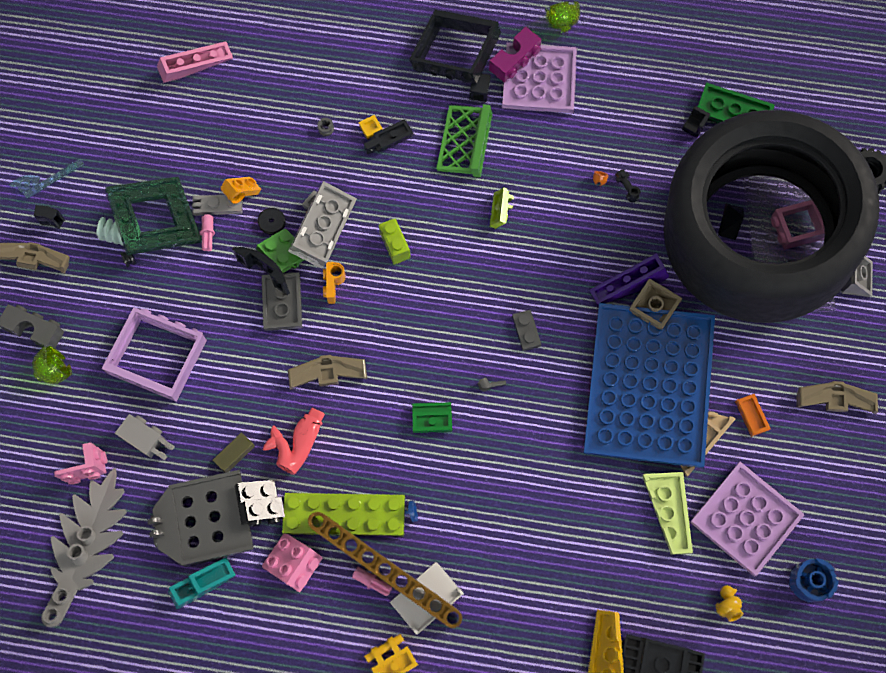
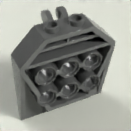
M236 470L169 485L152 509L153 515L147 520L148 525H152L153 528L155 527V530L149 533L150 538L154 540L155 547H158V550L184 567L254 550L249 524L241 525L235 485L242 483L241 471ZM213 493H216L217 499L214 502L209 503V496ZM188 499H193L192 506L185 508V502ZM215 513H220V519L217 522H212V516ZM195 518V526L188 528V521ZM218 533H223L224 535L221 542H215V536ZM199 538L198 546L191 548V541Z

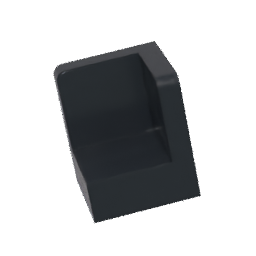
M481 74L477 84L471 83L469 100L487 103L491 75Z
M694 106L682 130L698 138L710 117V113Z

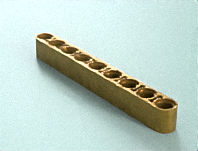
M314 512L309 516L308 524L312 530L446 626L456 628L461 624L462 615L457 608L321 512ZM316 516L323 518L321 527H315L313 524ZM332 528L340 530V536L337 539L330 537V530ZM351 539L357 543L354 551H348L346 548V543ZM367 551L372 552L374 555L371 563L363 561V554ZM381 564H389L391 571L388 575L380 573L379 568ZM404 575L407 578L408 583L405 587H399L396 584L398 576ZM420 587L424 590L425 595L422 599L414 598L413 590ZM432 600H439L442 607L439 611L435 612L430 609V602ZM450 612H456L459 616L458 621L454 624L447 621V615Z

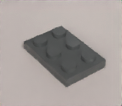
M299 272L283 274L290 291L288 295L274 287L270 275H262L264 331L303 328Z

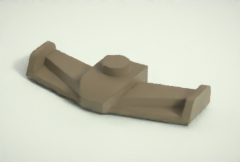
M0 243V259L17 260V267L36 270L40 263L65 274L69 266L68 255L38 243Z
M323 355L288 369L290 390L318 379L319 386L339 384L338 376L367 379L365 359Z
M841 381L799 387L796 395L797 408L826 403V411L847 412L848 405L873 414L878 413L877 393L848 385Z

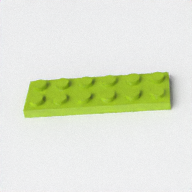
M285 493L283 534L319 535L309 527L308 518L314 512H321L353 535L404 536L405 495ZM321 516L314 518V526H322L323 518ZM332 528L330 535H340V530Z

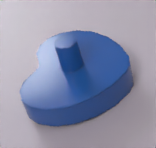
M412 500L409 501L408 510L405 511V514L410 515L412 522H417V507L415 501Z

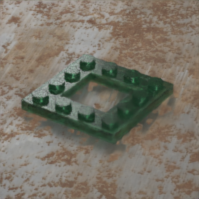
M179 177L105 187V193L127 255L201 242V236ZM166 199L175 227L141 232L131 204Z

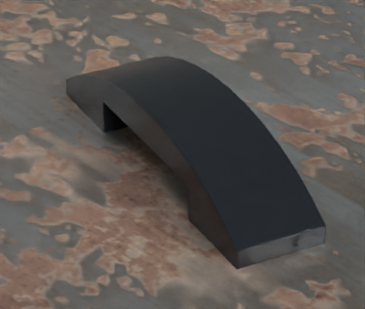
M245 247L232 248L239 263L248 269L256 265L270 275L275 288L286 295L290 294L281 269L272 259L253 249Z

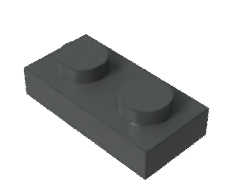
M531 310L512 314L522 351L541 347V341Z

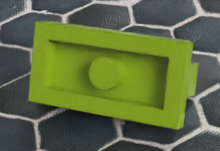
M503 187L493 194L490 227L495 229L506 224L508 219L507 211L513 208L512 205L508 204V201H512L514 196L509 194L507 188Z

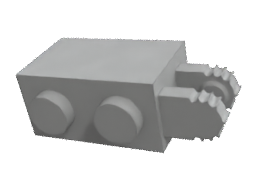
M129 414L115 434L148 457L152 458L155 454L165 461L167 456L163 452L158 451L159 447L163 444L167 449L173 450L175 446L165 440L161 435L162 431L154 425L150 428L145 425L147 422L139 415L133 417Z

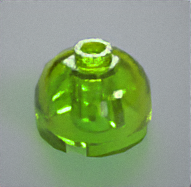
M569 1L549 6L550 10L545 9L549 25L554 29H560L561 32L570 31L571 27L576 25L580 18V6L577 1H574V5H569Z
M53 346L41 348L35 354L32 361L34 377L38 381L52 385L61 383L72 375V368L70 364L66 367L63 362L65 359L64 355Z

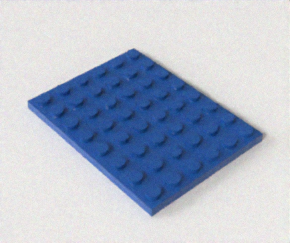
M599 303L584 454L704 468L715 315L674 311L664 328L657 329L650 322L647 323L632 314L629 310L631 306ZM636 307L660 322L659 320L662 315L668 314L670 311L660 310L653 312L649 308Z

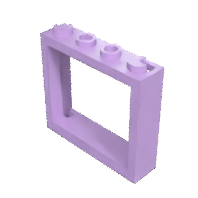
M133 307L102 369L113 377L177 402L207 340L203 333L195 328L190 330L178 321L172 323L163 315L158 314V316H155L147 309L141 308L140 310ZM141 321L195 342L172 388L117 367Z

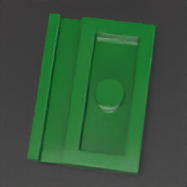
M451 402L412 404L413 433L452 432Z

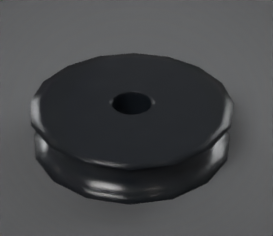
M267 208L260 213L258 225L265 234L275 235L284 229L286 219L283 212L279 209Z

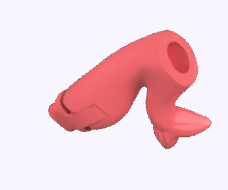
M311 408L308 414H304V418L297 423L293 432L292 451L281 432L273 425L270 432L271 438L264 444L263 451L277 448L278 458L276 465L285 472L295 475L311 451L320 426L323 424L321 420L325 414L314 408Z

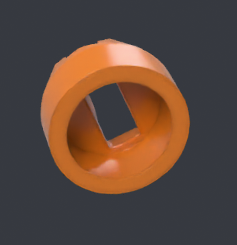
M594 171L593 182L596 185L598 182H601L600 186L604 185L607 182L608 174Z

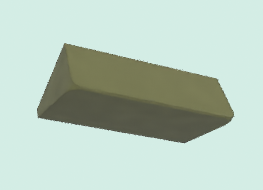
M241 432L213 461L227 473L255 445Z

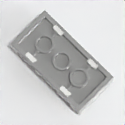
M323 181L309 206L288 252L323 268L330 258L357 198Z

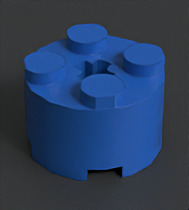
M809 559L797 564L791 570L789 577L790 589L799 599L806 602H819L832 597L837 591L839 582L836 578L834 567L822 559Z

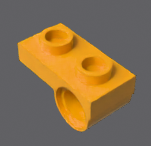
M241 177L225 179L221 186V191L232 204H237L245 196L258 195L261 188L253 178Z
M327 262L326 269H323V280H326V286H323V297L327 298L328 304H336V285L342 284L346 279L343 265L337 262ZM336 271L341 272L339 276L332 275Z

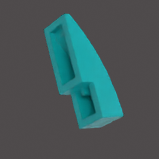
M226 557L169 587L168 593L176 609H179L235 577V573Z

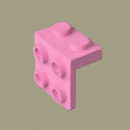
M92 443L82 444L85 464L55 471L54 476L68 484H77L86 478L89 480L98 479L100 475L106 474L105 463H107V455Z
M283 534L263 563V568L298 592H301L323 557L290 535Z

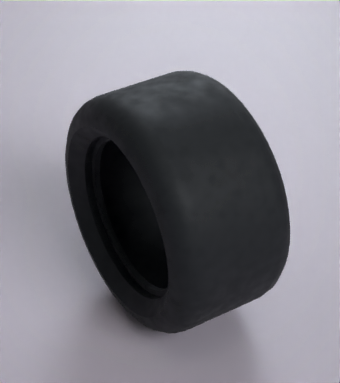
M781 110L753 111L731 117L716 124L702 134L686 151L674 172L664 218V240L669 260L676 275L687 290L703 304L723 315L754 323L782 322L804 316L820 308L836 296L846 285L869 251L876 234L880 208L877 184L867 161L856 146L842 133L818 119ZM770 176L788 181L804 191L817 206L824 225V245L812 255L790 263L769 264L748 259L729 248L716 234L709 220L707 202L721 187L740 178Z

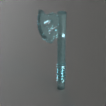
M79 159L39 183V176L25 175L12 181L9 186L17 187L28 199L45 187L84 165V162Z

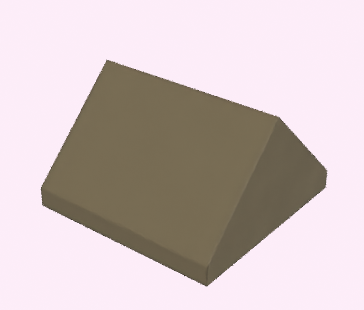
M649 278L629 310L647 323L650 322L657 329H663L682 298ZM636 307L649 308L653 312L660 310L670 311L668 314L662 315L659 320L660 322Z

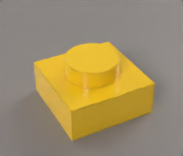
M375 115L359 122V127L367 140L374 133L383 129Z

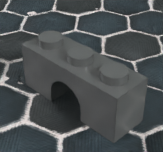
M8 304L0 317V327L18 337L22 335L25 329L34 327V332L30 339L36 345L53 352L64 334V331L59 327L60 324L51 319L46 321L43 319V316L36 312L30 314L26 312L27 309L20 305L14 307Z

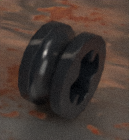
M127 249L125 253L120 252L127 268L130 267V264H137L130 249Z

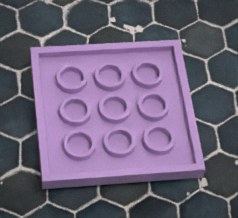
M507 43L506 53H518L513 48V43ZM541 45L540 52L536 56H532L525 67H521L512 79L509 78L504 83L502 108L573 113L577 48Z
M739 462L690 523L755 577L805 514L743 463Z

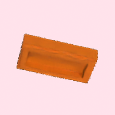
M755 394L735 401L751 437L771 429Z

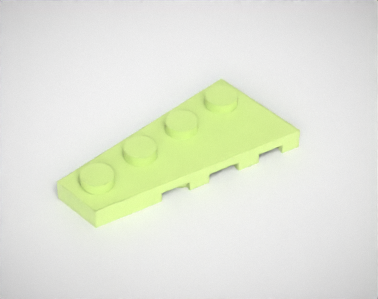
M683 472L643 474L644 483L670 554L693 553Z

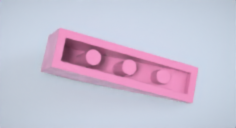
M222 42L160 57L157 68L163 83L223 63L232 59L233 56L227 42Z

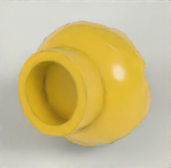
M725 585L720 589V595L725 600L716 603V611L720 616L726 617L729 622H733L743 615L741 610L742 601L739 597L734 596L737 589Z

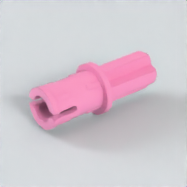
M204 215L201 217L202 228L200 230L202 250L211 251L212 236L215 235L213 230L214 217L212 215Z
M359 566L352 575L353 579L366 585L367 589L372 588L384 596H388L392 590L391 585Z

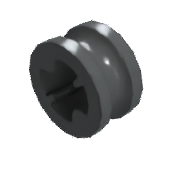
M322 118L318 121L317 127L321 135L330 136L334 132V125L331 119ZM327 124V126L329 127L326 130L325 128H323V125Z

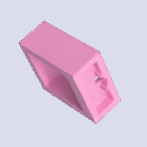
M812 200L776 209L771 217V224L776 228L778 241L782 244L784 250L823 240L825 237L821 214ZM807 210L816 231L792 237L784 216Z

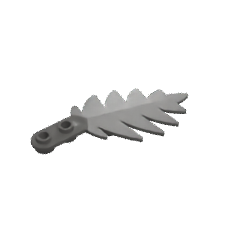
M115 468L106 476L101 485L94 480H90L89 496L91 506L74 494L72 496L75 514L80 526L63 513L59 515L64 535L70 547H67L54 536L51 537L53 552L62 572L54 567L51 568L52 575L58 586L42 614V622L47 627H56L62 622L77 591L93 584L94 581L92 579L86 578L98 572L114 558L113 554H96L102 552L123 536L122 531L105 532L127 513L126 509L110 510L125 492L123 488L115 489L117 470ZM63 596H66L63 601H60ZM53 615H56L53 620H50Z

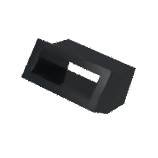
M35 206L34 217L41 225L61 228L65 219L58 210L49 206Z

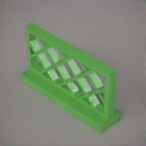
M483 104V108L449 105L437 171L473 174V177L481 178L492 120L490 105ZM453 111L461 112L462 116L454 120L452 113ZM472 113H479V117L473 122L468 117ZM466 118L470 124L462 129L458 123ZM456 126L460 131L451 136L449 130ZM473 127L476 133L469 137L465 132ZM463 134L467 140L458 144L455 139ZM453 141L457 147L448 152L446 145ZM471 143L473 149L466 153L462 148ZM460 150L463 156L455 160L452 155ZM449 157L454 162L449 166H442L443 161ZM465 159H468L470 162L469 168H463L459 164Z

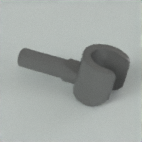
M487 377L480 379L478 382V386L483 392L495 386L506 385L505 380L489 383Z

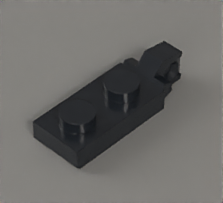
M403 119L374 133L370 141L364 143V149L367 154L375 151L381 152L413 137L414 133L406 120Z

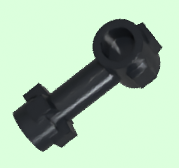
M624 169L618 171L615 174V180L617 183H622L627 190V200L631 203L637 202L641 193L640 189L632 186L628 180L630 177L628 172H625Z

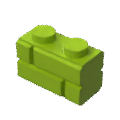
M396 218L379 224V233L393 264L411 258L410 249Z

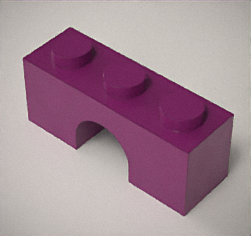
M524 27L513 40V48L518 53L508 54L501 49L490 60L489 71L504 83L509 78L512 79L521 67L523 68L528 64L532 56H536L540 52L541 38L527 27Z

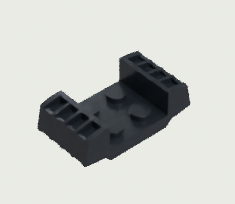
M626 634L622 656L624 673H702L705 653Z

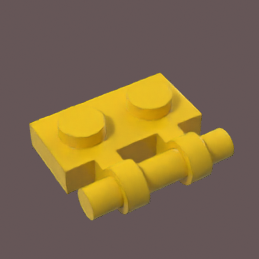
M401 634L394 638L391 636L387 639V642L379 647H373L370 649L371 652L364 655L368 663L374 659L378 662V665L371 668L373 673H406L418 666L408 646L402 650L399 649L398 644L404 641ZM392 649L395 654L383 660L381 655Z

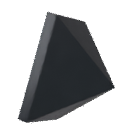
M725 203L718 236L736 240L744 219V208Z

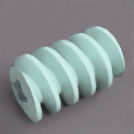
M105 217L100 218L97 226L99 240H106L107 242L121 244L122 246L127 245L131 248L138 242L139 227H136L134 230L133 224H129L127 228L126 222H123L120 226L118 220L113 224L112 219H108L106 222Z

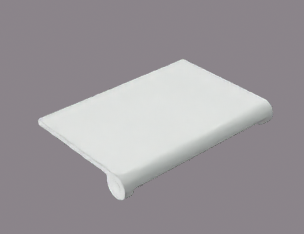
M437 562L416 579L451 605L464 594ZM417 587L413 590L414 598L422 599L425 592L422 588ZM402 593L390 602L416 635L436 619ZM432 600L430 602V609L437 612L441 609L442 604L439 600Z

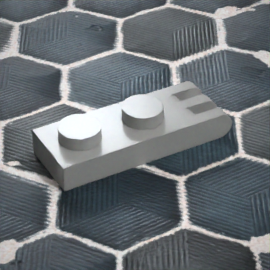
M226 195L192 197V201L195 202L192 203V208H194L192 215L242 214L243 200L237 204H232Z

